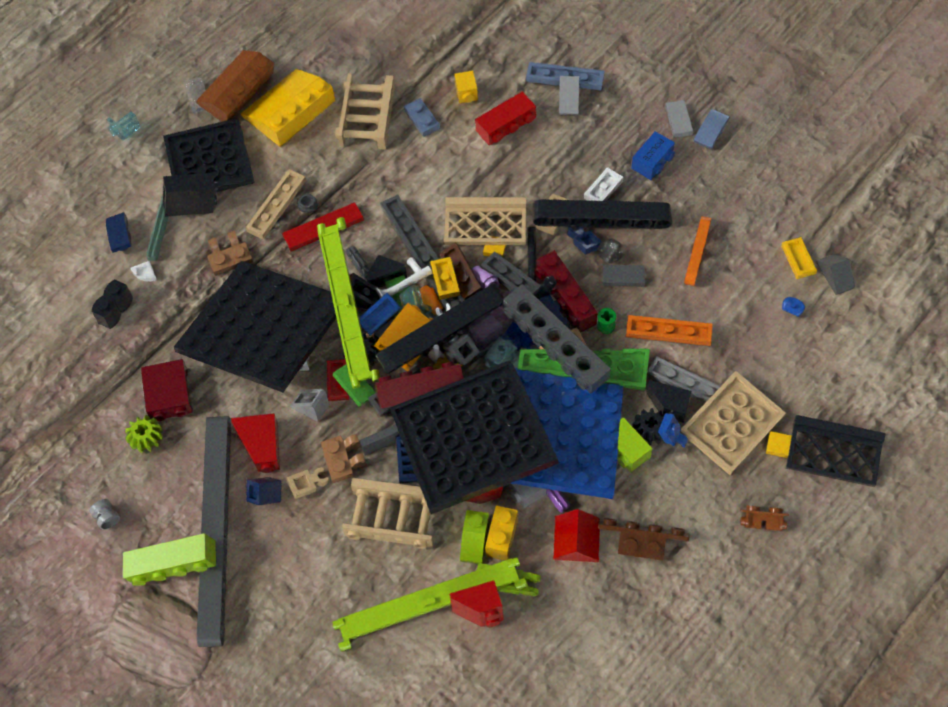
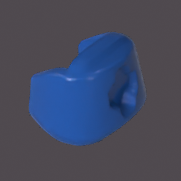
M787 297L782 303V310L799 317L804 312L805 305L796 298Z

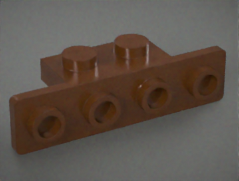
M604 518V521H599L598 529L620 532L619 555L663 561L666 538L689 541L690 538L689 533H685V529L673 527L672 530H664L662 526L649 524V527H642L638 522L627 521L626 524L617 523L616 519Z

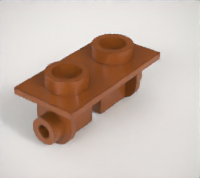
M746 505V510L740 509L741 512H745V517L741 516L740 525L745 526V528L761 529L762 521H766L765 529L782 531V529H787V520H783V516H789V514L783 513L782 508L769 507V512L760 511L759 506Z

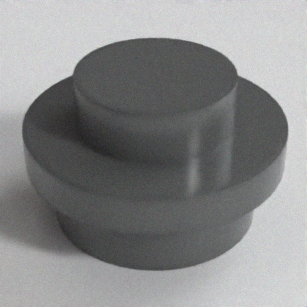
M311 194L302 195L298 201V208L303 213H311L318 207L317 199Z

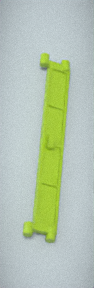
M344 217L336 219L337 224L326 227L323 223L318 224L317 231L350 382L352 383V388L356 389L361 387L360 381L372 378L373 382H379L380 373L378 369L372 371L370 369L340 236V230L346 229Z
M518 557L493 564L332 621L334 630L340 629L343 637V642L338 643L340 651L351 649L352 644L350 640L451 605L450 593L492 580L495 581L497 588L514 583L517 590L528 587L525 578L519 580L515 567L520 566Z

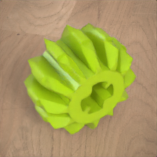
M145 415L143 420L137 416L135 423L129 421L130 428L125 429L127 434L125 439L132 449H138L139 452L143 453L145 448L151 452L153 445L159 447L158 440L163 439L161 434L163 429L156 419H150L149 416Z

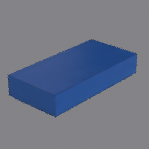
M387 292L359 317L360 325L371 336L394 316L401 307Z

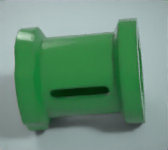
M603 308L598 313L597 329L602 334H611L615 330L617 315L613 309Z

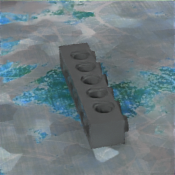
M523 284L503 299L505 315L510 319L513 318L524 333L527 332L531 335L533 342L539 347L542 346L549 358L553 361L556 360L567 375H572L581 389H586L591 394L610 378L611 369ZM523 310H528V311H530V312H529V313H522L521 311H523ZM543 324L544 327H536L535 325ZM557 338L559 341L553 342L550 339ZM572 352L574 355L567 356L564 353ZM586 366L589 369L584 371L580 367Z

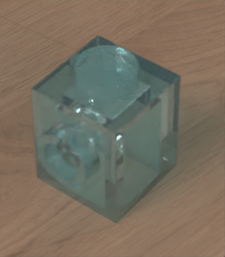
M498 337L485 355V365L491 368L509 360L513 363L517 357V347L512 341Z

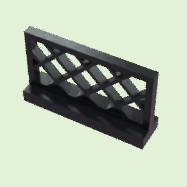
M796 415L792 426L793 430L786 469L871 487L876 486L882 445L886 433ZM797 432L806 434L811 441L801 447L796 440ZM822 437L828 438L833 446L825 451L817 443V440ZM844 442L851 443L855 451L847 456L839 447ZM814 444L820 454L810 459L804 449ZM865 447L876 448L875 457L869 461L861 451ZM835 448L842 459L833 464L826 453ZM798 452H801L807 460L801 466L792 464L793 456ZM858 453L865 463L855 469L848 458ZM823 457L829 467L825 470H819L813 462ZM845 461L851 472L847 475L840 474L835 466ZM867 465L872 472L871 480L863 479L857 471Z

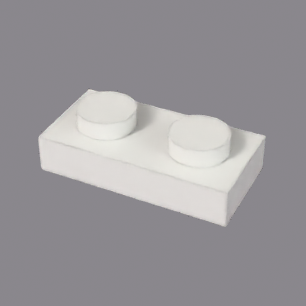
M607 167L584 193V199L607 201L623 182V176Z

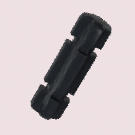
M546 276L534 294L537 299L551 293L552 288L557 284L554 276Z

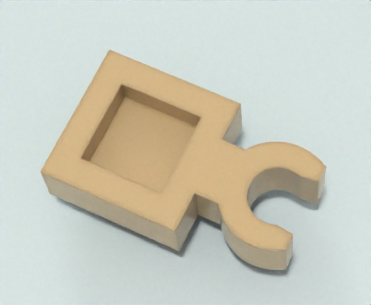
M323 467L317 468L314 474L311 475L308 470L287 477V483L295 499L316 492L315 485L325 486L328 484V477L324 479L318 477L324 473Z

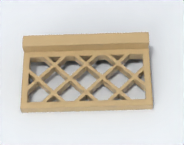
M446 197L444 245H453L454 243L458 245H526V197ZM450 215H459L462 218L454 223L450 219ZM472 215H479L480 217H482L476 223L469 219ZM500 216L502 219L494 223L490 217ZM522 216V219L514 223L510 217ZM466 221L471 227L464 232L459 226ZM485 221L492 226L486 232L479 227ZM505 221L512 226L506 232L499 227ZM496 229L501 236L499 238H492L489 234ZM454 230L461 234L458 238H449V234ZM477 230L481 236L471 238L469 234ZM517 230L522 234V238H512L509 235Z

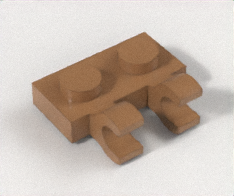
M235 231L227 233L232 247L220 251L216 238L208 240L213 254L207 257L215 276L235 269L241 261L253 262L246 242L239 244Z
M357 434L347 437L344 441L340 435L320 442L333 483L354 477L353 470L367 466L363 453L356 454L351 459L347 455V451L361 447Z

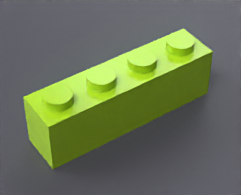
M205 533L123 552V579L135 586H142L146 582L153 580L164 581L166 577L185 576L188 572L192 571L203 572L207 568L216 566V543L213 538Z

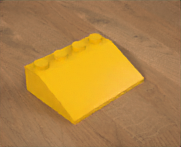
M295 69L244 110L241 116L281 147L335 102L333 87L319 76Z

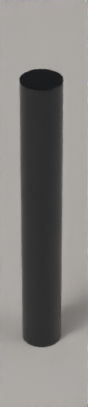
M531 226L528 227V277L536 282V228Z

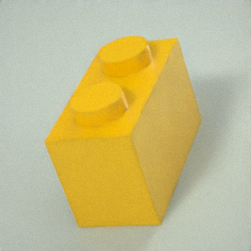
M496 505L485 546L486 557L504 561L509 559L518 523V510Z

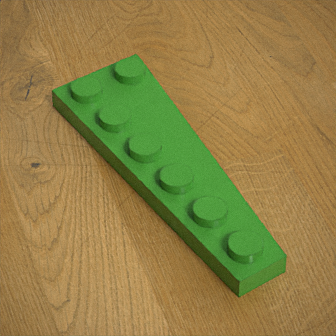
M520 349L517 370L574 378L572 375H567L556 360H551L545 349ZM602 349V351H593L611 369L610 378L604 383L645 391L650 349ZM572 352L564 353L567 356L574 355ZM586 366L580 367L584 371L589 369Z

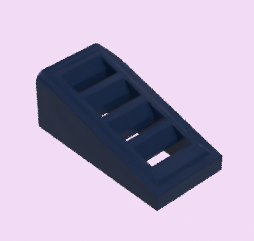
M401 436L396 437L399 483L418 482L415 473L403 474V471H412L413 467L412 465H403V463H408L410 460L408 456H402V454H407Z

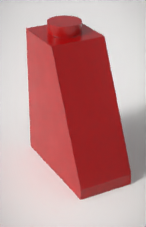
M275 413L231 418L233 427L258 472L271 473L274 470H280L278 421Z

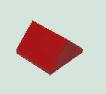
M580 509L555 516L553 560L599 562L600 529H598L600 518Z

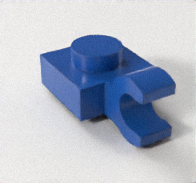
M665 413L658 433L665 444L675 446L677 442L685 448L688 438L680 433V424L675 416Z

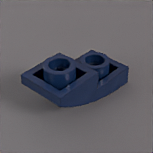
M125 212L106 218L107 236L112 253L124 251L131 247V234L128 230V218Z

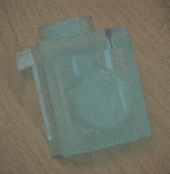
M131 111L118 122H115L110 117L106 119L109 125V132L114 137L118 136L122 140H125L140 128L136 115Z
M412 285L399 295L402 309L409 303L419 307L425 316L432 311L431 306L423 304L419 286Z

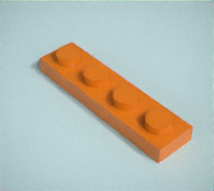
M628 315L626 337L710 346L713 324Z

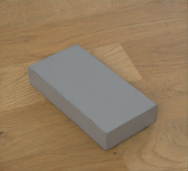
M560 76L559 115L578 116L579 76Z
M685 100L666 103L665 109L673 138L693 135V128Z

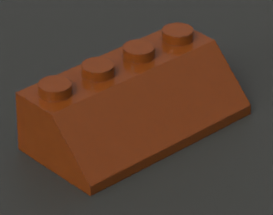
M243 50L196 100V103L221 122L233 119L273 75L275 63L260 52Z

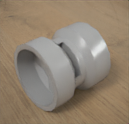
M108 499L97 501L89 509L92 517L97 519V524L101 530L112 528L120 520L118 513L112 510V504Z

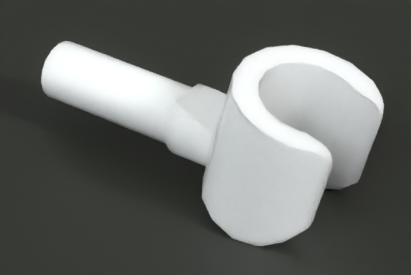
M434 345L428 357L437 364V359L439 357L443 359L445 355L439 350L438 345Z

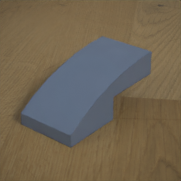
M711 109L697 132L694 142L712 150L730 116Z

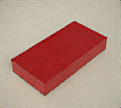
M346 359L327 360L328 401L349 400L348 393L333 377V373L347 364Z

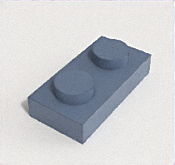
M421 98L404 106V111L423 137L440 129L439 122Z

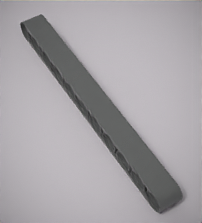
M229 416L206 418L201 534L205 533L215 540L216 566L199 572L197 644L199 648L217 647L224 644L231 421Z

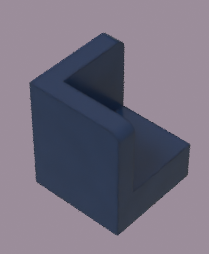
M271 477L248 479L246 501L256 505L281 502L282 481Z

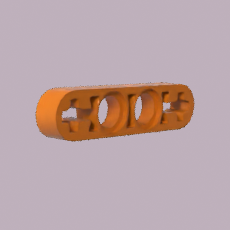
M701 216L684 281L686 285L695 286L712 218Z

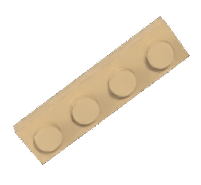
M288 169L245 227L246 231L264 240L306 182L305 176Z

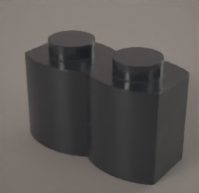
M115 279L106 286L103 296L99 297L92 307V313L98 324L111 329L119 322L121 314L129 308L133 300L128 286Z

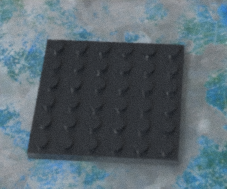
M241 261L178 340L174 350L181 355L284 393L337 318L331 291Z
M511 360L390 407L431 515L559 464L553 447Z

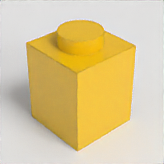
M473 70L455 73V87L459 104L477 101L478 91Z

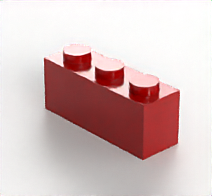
M522 91L475 119L476 132L489 146L499 142L503 137L516 132L523 125L531 123L536 118V105Z

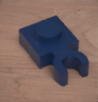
M568 227V236L573 239V244L585 255L602 247V241L590 230L585 232L583 227H576V230Z

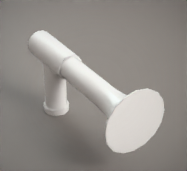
M409 258L407 264L415 273L388 289L381 290L376 287L380 299L387 292L392 297L399 291L433 274L430 267L427 266L421 269L415 258Z

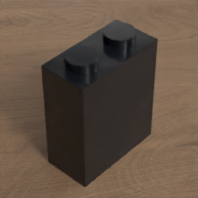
M212 173L163 176L162 201L165 217L213 213L214 205H217L216 193H218L217 181H213Z

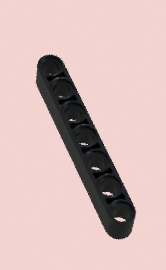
M541 199L534 201L532 204L533 223L537 226L665 229L672 225L671 205L666 202Z
M493 283L386 347L376 355V358L385 372L390 374L430 350L434 345H438L451 335L461 331L503 305L505 297L497 285Z

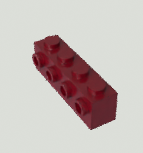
M554 250L538 258L537 268H535L536 274L543 281L546 276L550 275L554 276V279L557 280V284L552 288L550 294L559 303L571 326L577 328L581 333L597 325L598 312Z
M454 361L441 364L442 368L436 370L433 369V366L421 368V373L414 375L412 371L399 373L400 378L392 379L391 375L378 378L379 382L374 383L380 409L395 406L463 379L461 365H455Z

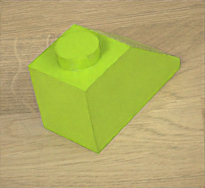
M623 417L620 419L617 461L623 468H627L632 472L651 458L652 447Z
M466 510L460 562L483 563L490 524L489 513Z

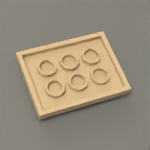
M735 371L681 428L680 433L685 435L690 442L727 474L731 475L784 417L786 412Z

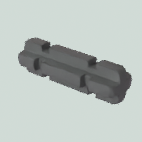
M355 246L347 248L346 255L352 260L351 262L358 272L361 273L363 279L366 280L365 277L371 268L368 267V264L362 255L358 253Z

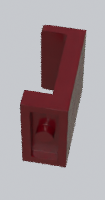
M183 359L141 367L145 408L150 419L154 418L159 422L166 418L184 417L187 414L193 413L187 384L188 369Z

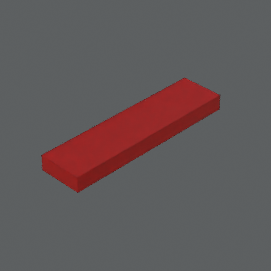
M354 202L283 232V238L290 252L318 241V224L323 223L326 227L337 224V218L344 217L346 228L364 221L356 203Z

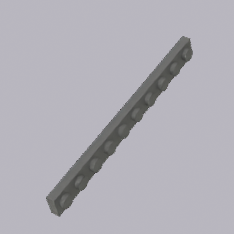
M399 195L380 202L382 210L410 255L415 258L421 269L427 266L431 269L430 261L438 260V257ZM433 274L425 279L430 287H433L439 298ZM461 294L460 296L440 300L445 311L447 310V303L455 307L465 301ZM478 320L462 329V333L469 335L480 351L474 356L476 360L494 351L493 344Z

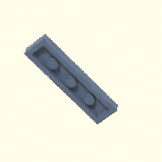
M529 62L526 82L560 86V76H579V88L602 91L603 70Z

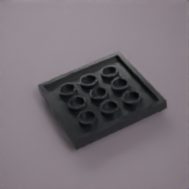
M239 118L163 135L171 176L212 173L213 181H217L218 192L255 183Z

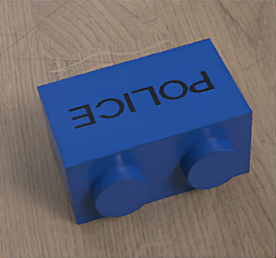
M655 131L633 156L631 169L652 180L655 175L661 173L664 164L667 161L670 162L674 157L675 142Z

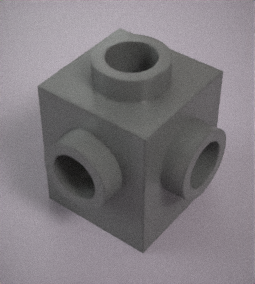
M459 333L451 335L446 340L447 343L442 346L446 351V358L450 362L454 361V363L461 365L469 363L480 352L469 335Z

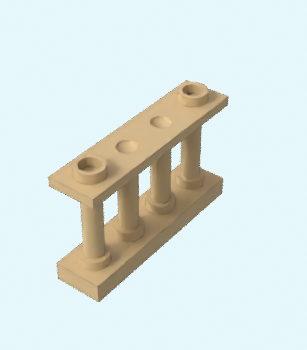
M348 74L347 81L343 83L345 95L340 124L335 130V138L339 140L340 147H344L345 138L374 139V141H377L378 149L386 150L395 91L393 76L386 75L385 83L372 85L354 84L352 74ZM353 91L381 93L383 97L379 98V100L352 99ZM350 107L379 108L380 114H377V116L349 113ZM348 122L376 123L378 129L374 131L347 130Z
M358 478L352 479L351 488L353 495L357 496L352 525L344 523L342 525L345 536L353 540L366 538L409 544L419 549L433 548L432 536L427 535L431 513L420 487ZM369 497L379 499L374 528L361 526L366 498ZM390 500L401 502L396 531L383 529L387 504ZM412 502L423 505L418 534L405 532L409 506Z

